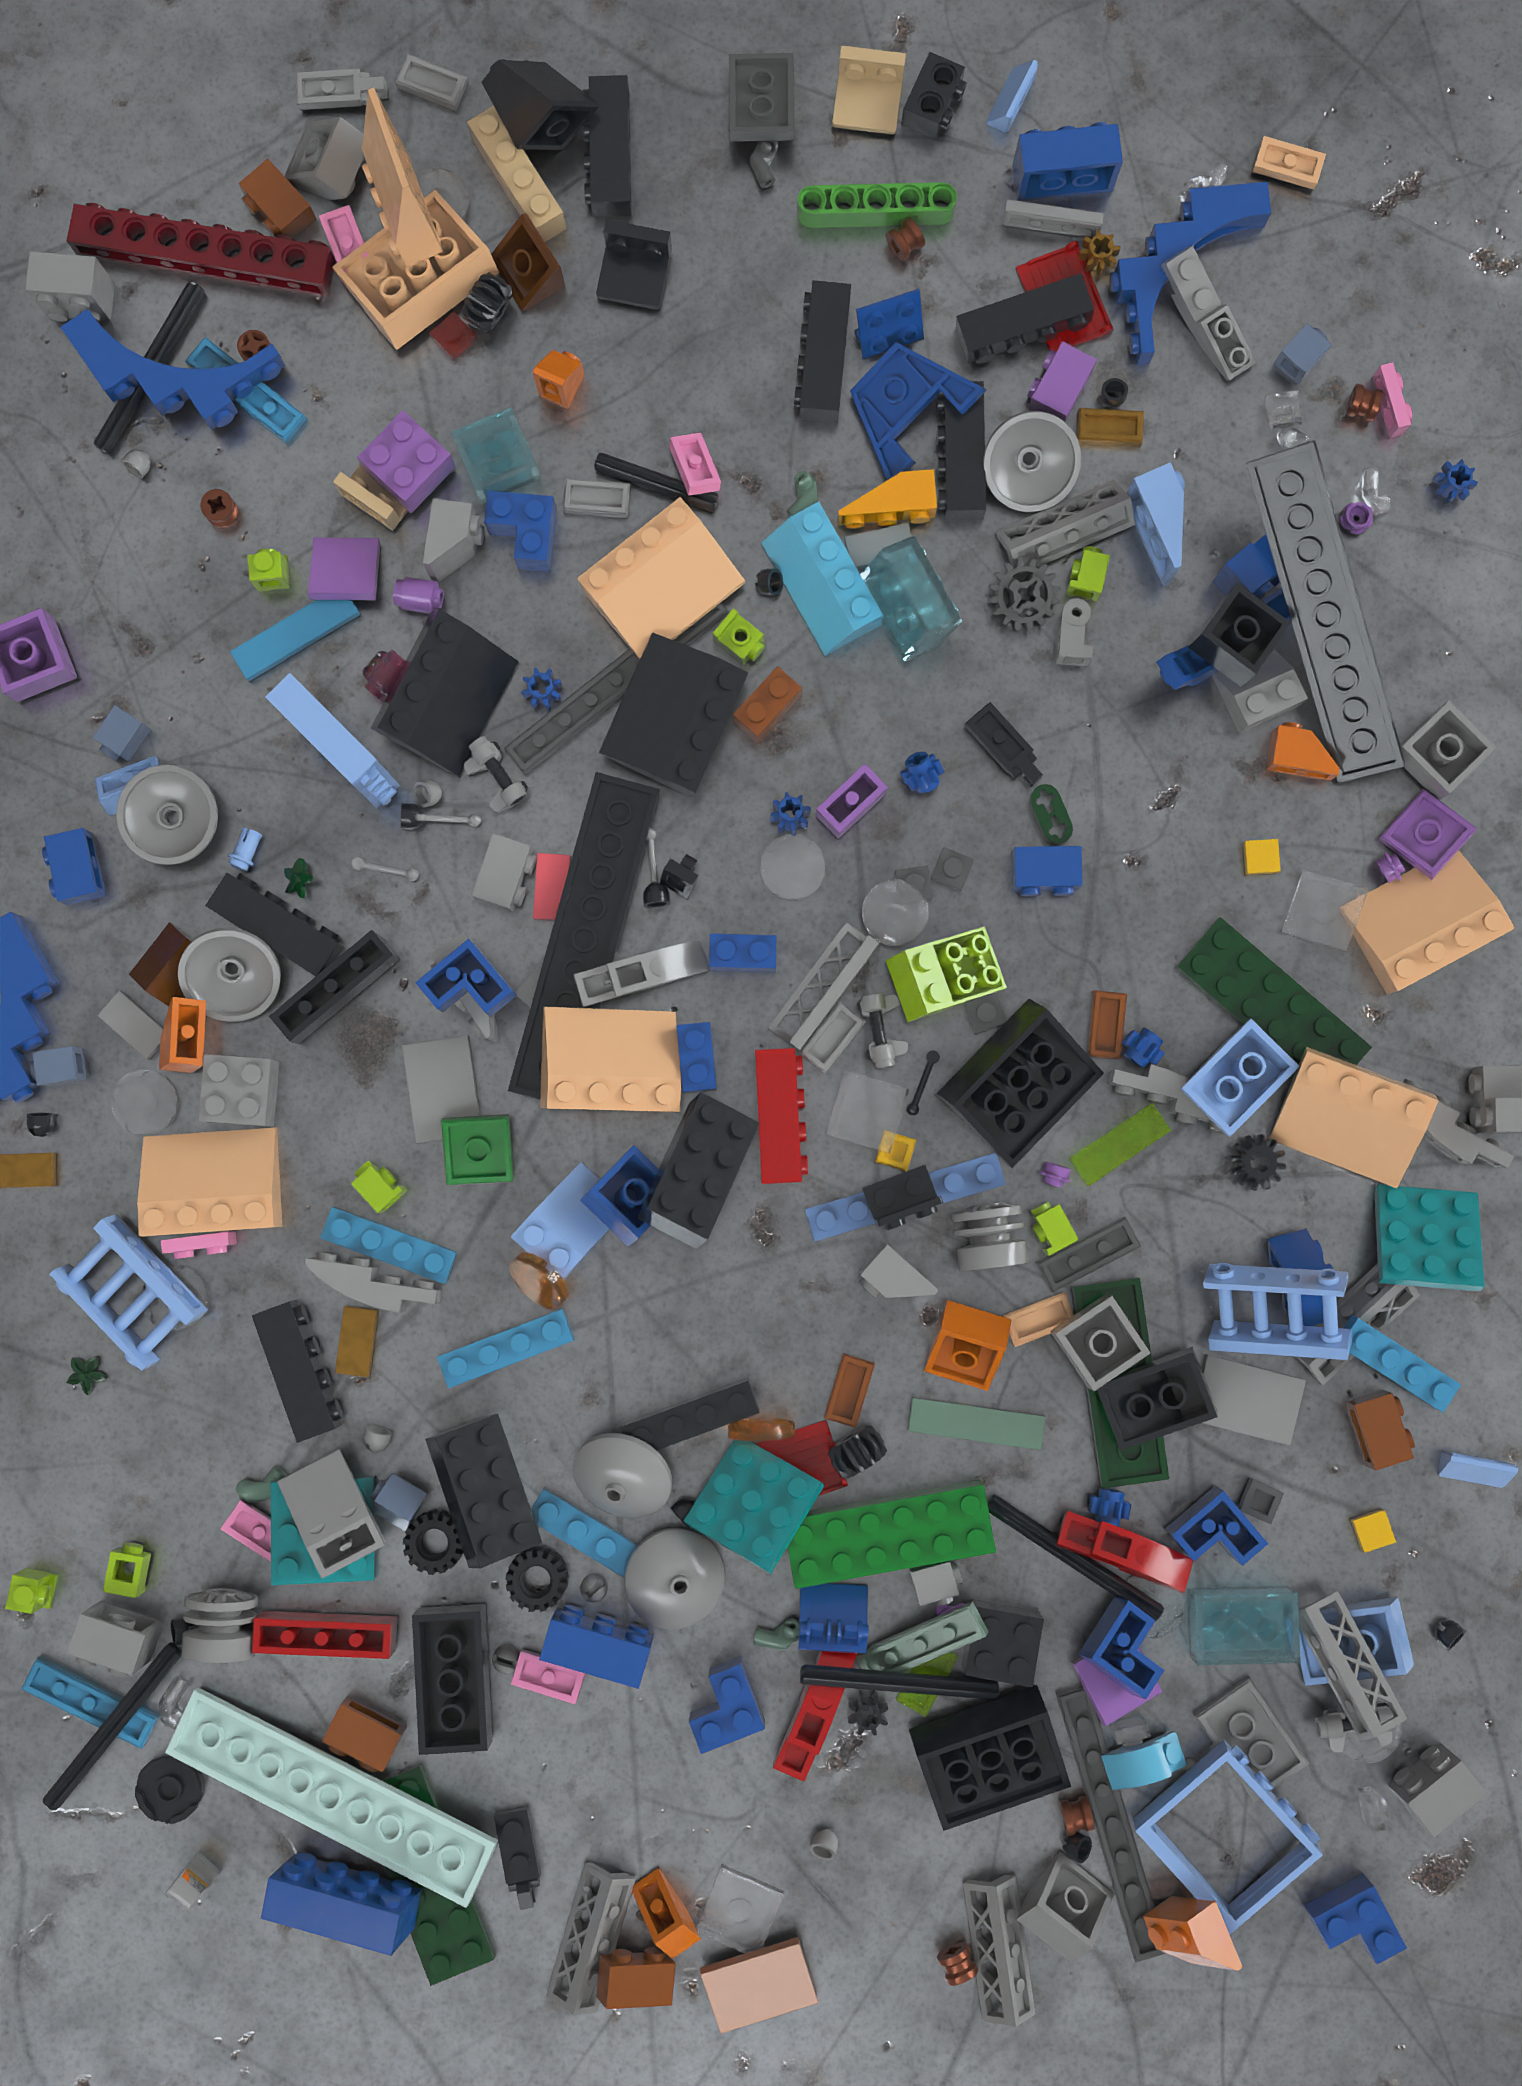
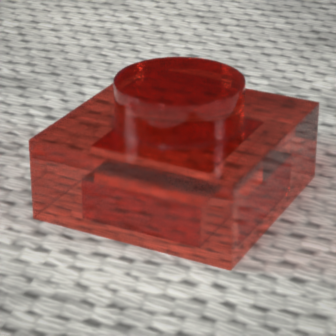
M454 311L430 332L431 338L453 361L477 340L475 333Z

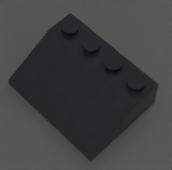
M441 609L432 611L370 729L459 777L464 763L472 752L469 749L470 744L481 735L518 660L470 626Z
M651 633L598 753L686 796L696 793L748 672L721 658L656 633Z
M1028 999L937 1094L958 1117L1013 1168L1092 1087L1104 1072L1047 1008Z
M1037 1685L1033 1686V1688L1029 1687L909 1729L916 1755L943 1831L1071 1787L1051 1720Z

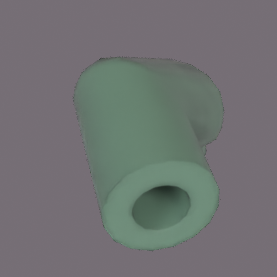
M807 471L797 473L794 478L797 500L786 510L790 517L818 501L816 480Z
M273 1466L263 1481L241 1480L236 1486V1493L239 1495V1499L246 1503L268 1500L271 1498V1481H278L286 1477L287 1474L280 1468Z
M790 1618L774 1631L756 1628L753 1644L780 1651L785 1650L799 1639V1621Z

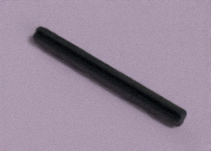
M192 281L186 284L144 358L164 364L205 294L200 285ZM141 385L135 388L132 395L117 401L94 440V445L100 451L107 454L113 451L146 395Z
M993 1495L987 1503L990 1514L1115 1597L1129 1600L1156 1621L1161 1617L1164 1607L1092 1558L1055 1545L1058 1538L1056 1534L997 1495Z
M172 1642L165 1645L44 1796V1805L52 1811H56L61 1807L178 1661L182 1654L181 1648Z
M807 1664L801 1666L800 1683L805 1685L989 1700L996 1699L999 1695L998 1681L988 1679Z

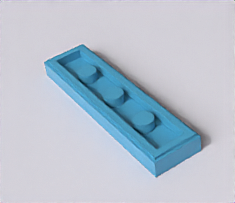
M206 337L203 338L185 360V363L191 369H212L238 363ZM263 382L254 386L253 391L248 396L233 400L235 404L286 444L307 421L304 414Z
M315 600L233 649L230 653L245 678L250 682L361 614L352 600Z
M42 1656L36 1658L21 1688L98 1728L101 1727L124 1698ZM141 1706L117 1737L142 1749L146 1745L160 1715Z

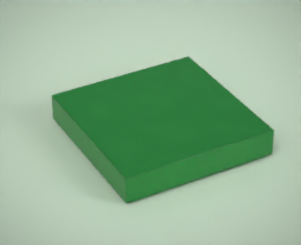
M509 1114L442 1118L446 1185L511 1182L514 1180Z

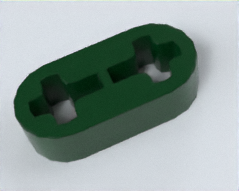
M1048 784L1039 785L1030 795V809L1045 842L1052 846L1063 845L1072 835V822L1057 789ZM1040 792H1043L1045 796H1052L1053 800L1049 803L1051 813L1047 812L1044 804L1038 805L1036 803L1040 797ZM1054 817L1058 826L1064 825L1066 829L1063 831L1062 838L1060 839L1056 834L1050 835L1049 833L1053 827L1050 819Z

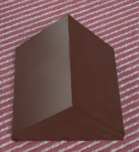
M521 214L491 255L500 272L498 274L506 281L505 283L512 287V296L521 310L524 311L564 288L565 283L560 265L528 215Z
M169 922L129 975L144 991L169 1006L172 997L185 998L179 985L178 966L184 950L193 939Z

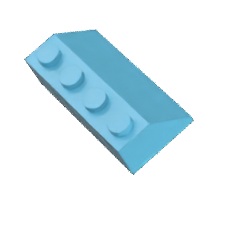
M820 502L788 518L761 542L774 568L781 572L784 586L824 656L881 626L883 614Z

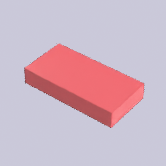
M537 853L533 908L534 920L555 921L571 863V855Z

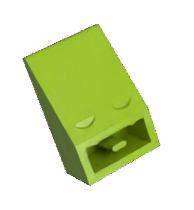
M985 926L904 950L886 960L907 1022L942 1012L1007 988Z

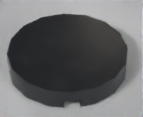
M164 1753L154 1757L141 1769L137 1785L135 1786V1798L140 1810L149 1819L166 1822L165 1824H175L188 1818L199 1807L204 1796L205 1780L201 1771Z

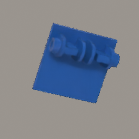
M919 289L856 309L858 329H855L854 332L857 342H860L863 359L888 351L896 342L904 346L924 339Z
M825 1583L800 1588L798 1650L867 1653L869 1625L867 1624L868 1586Z

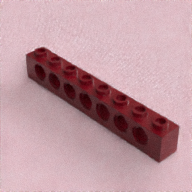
M86 203V206L73 205L66 240L76 255L94 256L98 259L329 297L334 273L332 267L336 263L330 247L320 241L299 242L286 235H277L276 238L269 237L250 229L245 230V232L234 231L221 224H214L213 227L204 226L191 219H182L181 222L174 221L156 213H152L149 216L139 215L126 208H119L118 211L109 210L96 203ZM113 228L108 235H102L106 229ZM145 233L142 239L133 241L138 234ZM170 239H177L173 245L165 246ZM209 244L204 251H197L200 245ZM235 249H240L238 255L234 257H228L231 251ZM273 255L269 261L260 262L263 256ZM305 260L300 267H291L295 261Z

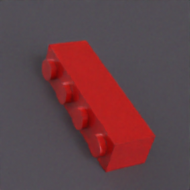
M795 1048L755 1050L758 1120L760 1123L762 1184L802 1182V1175H808L807 1155H801L800 1142H806V1123L799 1122L798 1109H805L804 1089H797V1076L803 1075L802 1055L796 1056Z
M262 1611L254 1618L252 1653L389 1659L396 1651L398 1617Z

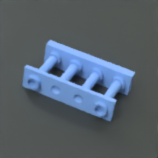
M115 1214L101 1219L93 1229L100 1235V1241L74 1268L67 1264L54 1269L49 1275L56 1281L58 1289L64 1294L69 1295L125 1353L126 1360L132 1366L143 1371L160 1360L152 1352V1349L179 1321L188 1325L200 1319L208 1309L134 1231ZM112 1249L123 1259V1265L95 1292L83 1277ZM135 1273L146 1283V1289L118 1316L106 1301ZM156 1297L160 1298L169 1307V1313L141 1340L129 1325Z
M1229 1263L1209 1264L1203 1286L1207 1289H1218L1220 1320H1214L1208 1338L1209 1350L1348 1360L1352 1343L1351 1329L1338 1328L1336 1296L1344 1297L1349 1278L1348 1272L1336 1271L1334 1269L1309 1270L1239 1266ZM1232 1290L1252 1291L1255 1323L1234 1321ZM1266 1292L1287 1293L1289 1325L1268 1323ZM1301 1294L1322 1296L1324 1327L1303 1325Z

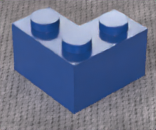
M487 490L484 524L489 535L516 537L514 560L518 569L551 572L557 512L553 496Z
M1266 534L1256 543L1252 544L1251 542L1226 562L1215 577L1213 583L1223 595L1238 583L1261 600L1265 593L1273 586L1276 588L1280 585Z
M467 939L415 982L436 1009L441 1012L446 1011L468 992L482 1010L491 1017L517 996L470 939Z
M1307 1228L1268 1239L1269 1262L1274 1268L1333 1269L1330 1263L1325 1264L1321 1245L1318 1240L1311 1238ZM1282 1293V1307L1288 1317L1287 1293ZM1301 1294L1303 1325L1315 1326L1324 1323L1322 1296Z
M1216 1485L1165 1528L1178 1546L1193 1561H1196L1219 1541L1232 1558L1243 1566L1268 1545L1267 1541L1225 1491Z
M1114 1597L1078 1655L1131 1695L1147 1699L1164 1672V1669L1138 1651L1139 1646L1156 1620L1129 1600Z
M741 1656L709 1668L708 1677L717 1702L690 1712L689 1724L701 1754L765 1729V1718Z
M1363 1873L1304 1904L1319 1936L1329 1949L1358 1935L1366 1952L1376 1964L1407 1949L1377 1890Z

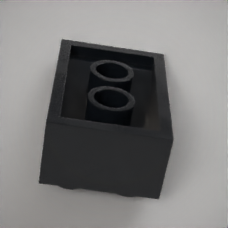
M1193 1347L1161 1357L1116 1376L1097 1389L1120 1451L1218 1417L1217 1408Z

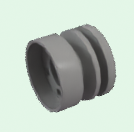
M994 1203L970 1206L958 1213L952 1214L953 1222L968 1221L969 1228L955 1230L954 1236L970 1237L971 1243L956 1249L959 1271L1029 1263L1026 1240L1010 1239L1009 1233L1024 1227L1023 1222L1008 1223L1007 1218L1008 1215L1022 1214L1021 1205Z
M227 1588L209 1589L186 1595L184 1606L192 1610L184 1613L183 1619L185 1622L199 1625V1627L183 1632L181 1656L190 1661L203 1663L238 1662L254 1657L255 1653H252L253 1630L241 1627V1625L254 1622L257 1613L249 1609L255 1608L258 1605V1596L250 1592Z

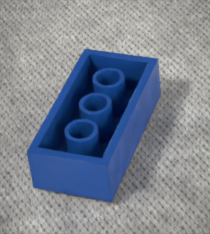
M298 1853L290 1857L268 1878L260 1919L392 1956L414 1930L422 1889L413 1887L410 1882L405 1880L391 1881L381 1878L378 1873L373 1871L359 1872L349 1869L346 1864L341 1862L327 1863L317 1860L312 1854Z

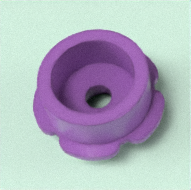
M1363 502L1347 504L1342 510L1343 515L1340 517L1342 527L1349 529L1352 534L1363 533L1373 522L1372 511ZM1358 516L1359 520L1355 521L1353 517Z
M1385 852L1383 857L1375 860L1388 883L1396 879L1402 880L1400 873L1405 871L1396 854L1389 856Z
M1046 1161L1043 1170H1039L1040 1174L1045 1175L1043 1179L1045 1183L1062 1188L1064 1182H1071L1069 1179L1071 1169Z

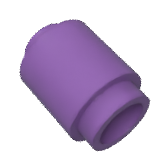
M405 577L404 580H396L393 602L394 605L401 606L402 610L430 614L443 605L444 590L439 588L437 581Z

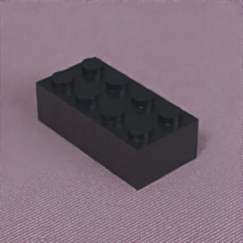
M700 1092L689 1102L637 1218L694 1248H698L706 1242L760 1123Z
M498 1413L481 1417L425 1439L469 1568L481 1569L542 1543Z
M486 1604L418 1608L412 1615L419 1755L488 1751L493 1737Z

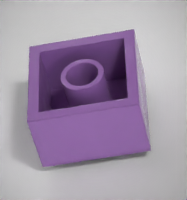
M403 410L357 456L363 470L410 513L456 468L451 454Z
M40 608L0 624V686L5 695L19 702L78 678L55 618L44 609Z

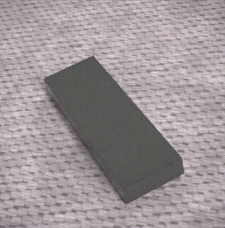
M1122 1217L1056 1253L1036 1262L1053 1293L1142 1246L1127 1218Z

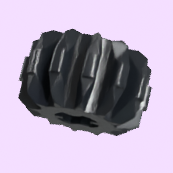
M488 272L481 275L479 280L475 282L462 307L463 319L468 321L469 325L485 333L494 329L495 325L499 323L512 298V287L505 283L504 279Z
M1258 1134L1255 1142L1250 1135L1244 1136L1243 1142L1245 1146L1240 1143L1233 1145L1234 1150L1239 1155L1228 1156V1161L1237 1162V1167L1231 1168L1229 1173L1231 1175L1241 1173L1237 1184L1243 1186L1249 1181V1190L1252 1191L1257 1190L1259 1183L1264 1190L1270 1189V1179L1275 1182L1281 1180L1280 1175L1275 1170L1286 1169V1164L1277 1163V1158L1285 1155L1284 1150L1273 1152L1277 1141L1271 1139L1265 1144L1266 1139L1263 1134ZM1253 1155L1255 1157H1262L1263 1164L1259 1165L1261 1170L1259 1168H1252L1251 1161L1255 1160L1252 1157Z
M865 1426L835 1443L830 1448L828 1455L835 1471L842 1478H850L880 1461L885 1456L887 1449L879 1432H876L873 1426Z

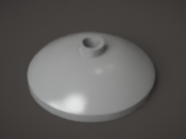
M1027 411L1016 414L1000 424L987 442L983 456L986 483L993 495L1011 509L1022 512H1037L1048 509L1063 500L1074 487L1081 469V449L1073 430L1059 417L1043 411ZM1032 452L1033 459L1029 463H1024V454Z
M158 765L139 772L126 784L118 800L116 818L118 829L124 842L135 854L156 864L175 865L195 858L209 845L217 828L218 808L211 789L198 775L179 766ZM172 811H176L178 814V819L174 823L168 821V815Z
M218 928L199 935L189 943L179 962L178 980L185 998L206 1001V1016L220 1021L239 1022L260 1015L273 1003L279 990L281 971L275 954L259 937L240 929ZM235 963L238 968L230 969L227 964Z
M618 1433L595 1436L581 1446L574 1459L573 1475L579 1490L594 1506L608 1514L623 1518L646 1517L659 1511L670 1496L672 1475L668 1464L652 1446L633 1436Z
M679 1527L663 1529L645 1538L632 1552L624 1575L626 1596L636 1614L645 1622L655 1627L670 1630L686 1628L704 1619L717 1605L725 1582L723 1561L715 1546L702 1534L691 1529ZM677 1581H684L682 1589H674V1584Z

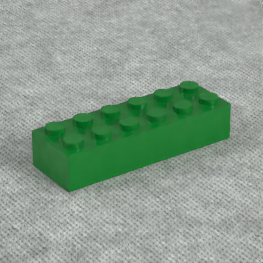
M980 1479L810 1510L787 1547L795 1589L996 1553L985 1488Z

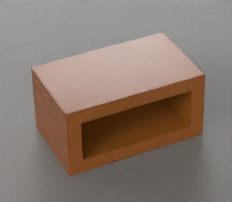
M268 158L238 183L244 193L241 200L252 214L255 215L259 212L265 219L262 222L263 225L275 238L277 235H286L295 239L317 220L310 204Z
M777 666L733 714L734 724L754 742L759 744L802 697V687Z
M1382 1390L1345 1402L1366 1467L1376 1471L1414 1459L1411 1450L1415 1448L1414 1440L1409 1429H1404L1400 1417L1404 1415V1410L1397 1396Z
M347 1696L340 1704L322 1742L328 1744L329 1750L337 1755L346 1756L348 1754L359 1760L358 1764L368 1771L376 1772L379 1770L383 1772L389 1764L407 1727Z
M654 1947L646 1948L641 1953H632L625 1949H615L611 1954H600L596 1997L606 2009L672 2006L675 1962L660 1948Z

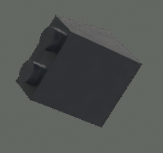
M501 59L490 67L489 73L481 82L517 149L563 150L599 108L594 99L546 62Z

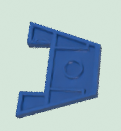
M897 342L850 390L887 480L900 472L908 471L916 463L897 442L896 438L941 392L960 413L964 414L987 391L985 388Z

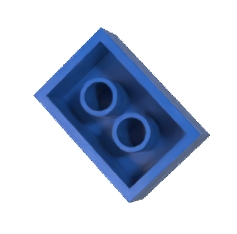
M1098 122L1089 127L1075 128L1074 126H1063L1057 130L1045 132L1033 129L1020 134L1012 164L1017 201L1024 202L1113 192L1123 163L1118 124L1108 125L1106 122Z
M566 1604L563 1608H556L550 1620L539 1660L639 1689L654 1637L653 1634L648 1633V1628L630 1623L628 1627L615 1624V1618L603 1614H597L596 1618L584 1615L583 1609Z

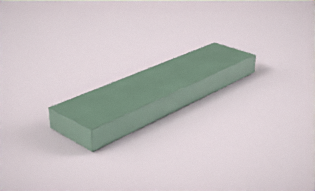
M912 1397L908 1432L1042 1450L1046 1416Z
M972 1601L867 1647V1653H857L856 1658L862 1669L903 1672L984 1638L989 1631Z

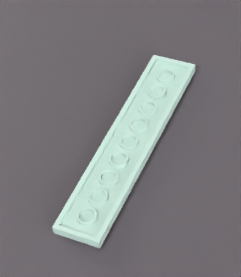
M200 1688L193 1691L165 1752L465 1908L470 1904L498 1842L497 1839Z

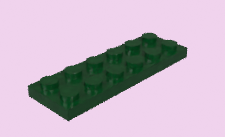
M1221 917L1211 925L1175 967L1241 1025L1252 1019L1298 1065L1306 1047L1357 1065L1372 1048L1371 1045Z
M1139 1277L1072 1286L1076 1313L1103 1295H1112L1150 1351L1149 1355L1121 1374L1152 1362ZM1086 1386L1101 1487L1104 1489L1169 1480L1164 1437L1162 1436L1120 1451L1098 1391H1092Z
M422 1763L381 1779V1781L440 1810ZM385 1866L391 1881L405 1880L410 1882L413 1887L422 1889L415 1927L410 1934L430 1986L495 1959V1952L473 1897L470 1904L465 1908Z

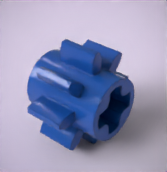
M1463 459L1454 466L1449 461L1445 462L1441 467L1442 472L1437 473L1433 478L1435 482H1438L1436 495L1442 494L1447 498V503H1450L1457 496L1464 501L1470 495L1468 490H1472L1478 484L1477 481L1472 480V473L1475 471V467L1469 468L1464 464Z
M534 668V675L530 678L523 677V681L528 686V689L523 690L521 693L524 698L533 697L531 706L534 709L538 704H544L549 710L550 702L553 699L561 700V696L556 692V688H560L562 682L560 679L551 680L553 672L550 668L546 673H539L538 669ZM544 683L546 686L545 694L540 695L538 684Z
M917 752L906 759L905 765L907 769L900 772L905 784L909 785L911 791L917 789L919 793H927L939 785L938 775L943 774L944 769L940 760L936 759L934 754L928 755L926 752Z
M786 792L785 798L781 802L773 800V808L778 812L770 814V822L778 821V833L786 830L791 831V834L795 836L796 830L800 826L803 828L808 827V820L804 816L810 815L811 807H803L802 795L795 798L790 797L788 792ZM786 811H792V814L795 815V817L789 818L788 813H786Z
M1144 1027L1139 1033L1135 1030L1130 1031L1122 1042L1127 1047L1123 1055L1141 1069H1144L1147 1064L1156 1066L1165 1054L1159 1049L1163 1044V1040Z
M1101 1487L1098 1496L1090 1495L1088 1511L1095 1514V1521H1104L1119 1527L1121 1519L1129 1520L1131 1503L1124 1501L1125 1492L1110 1488L1103 1489Z

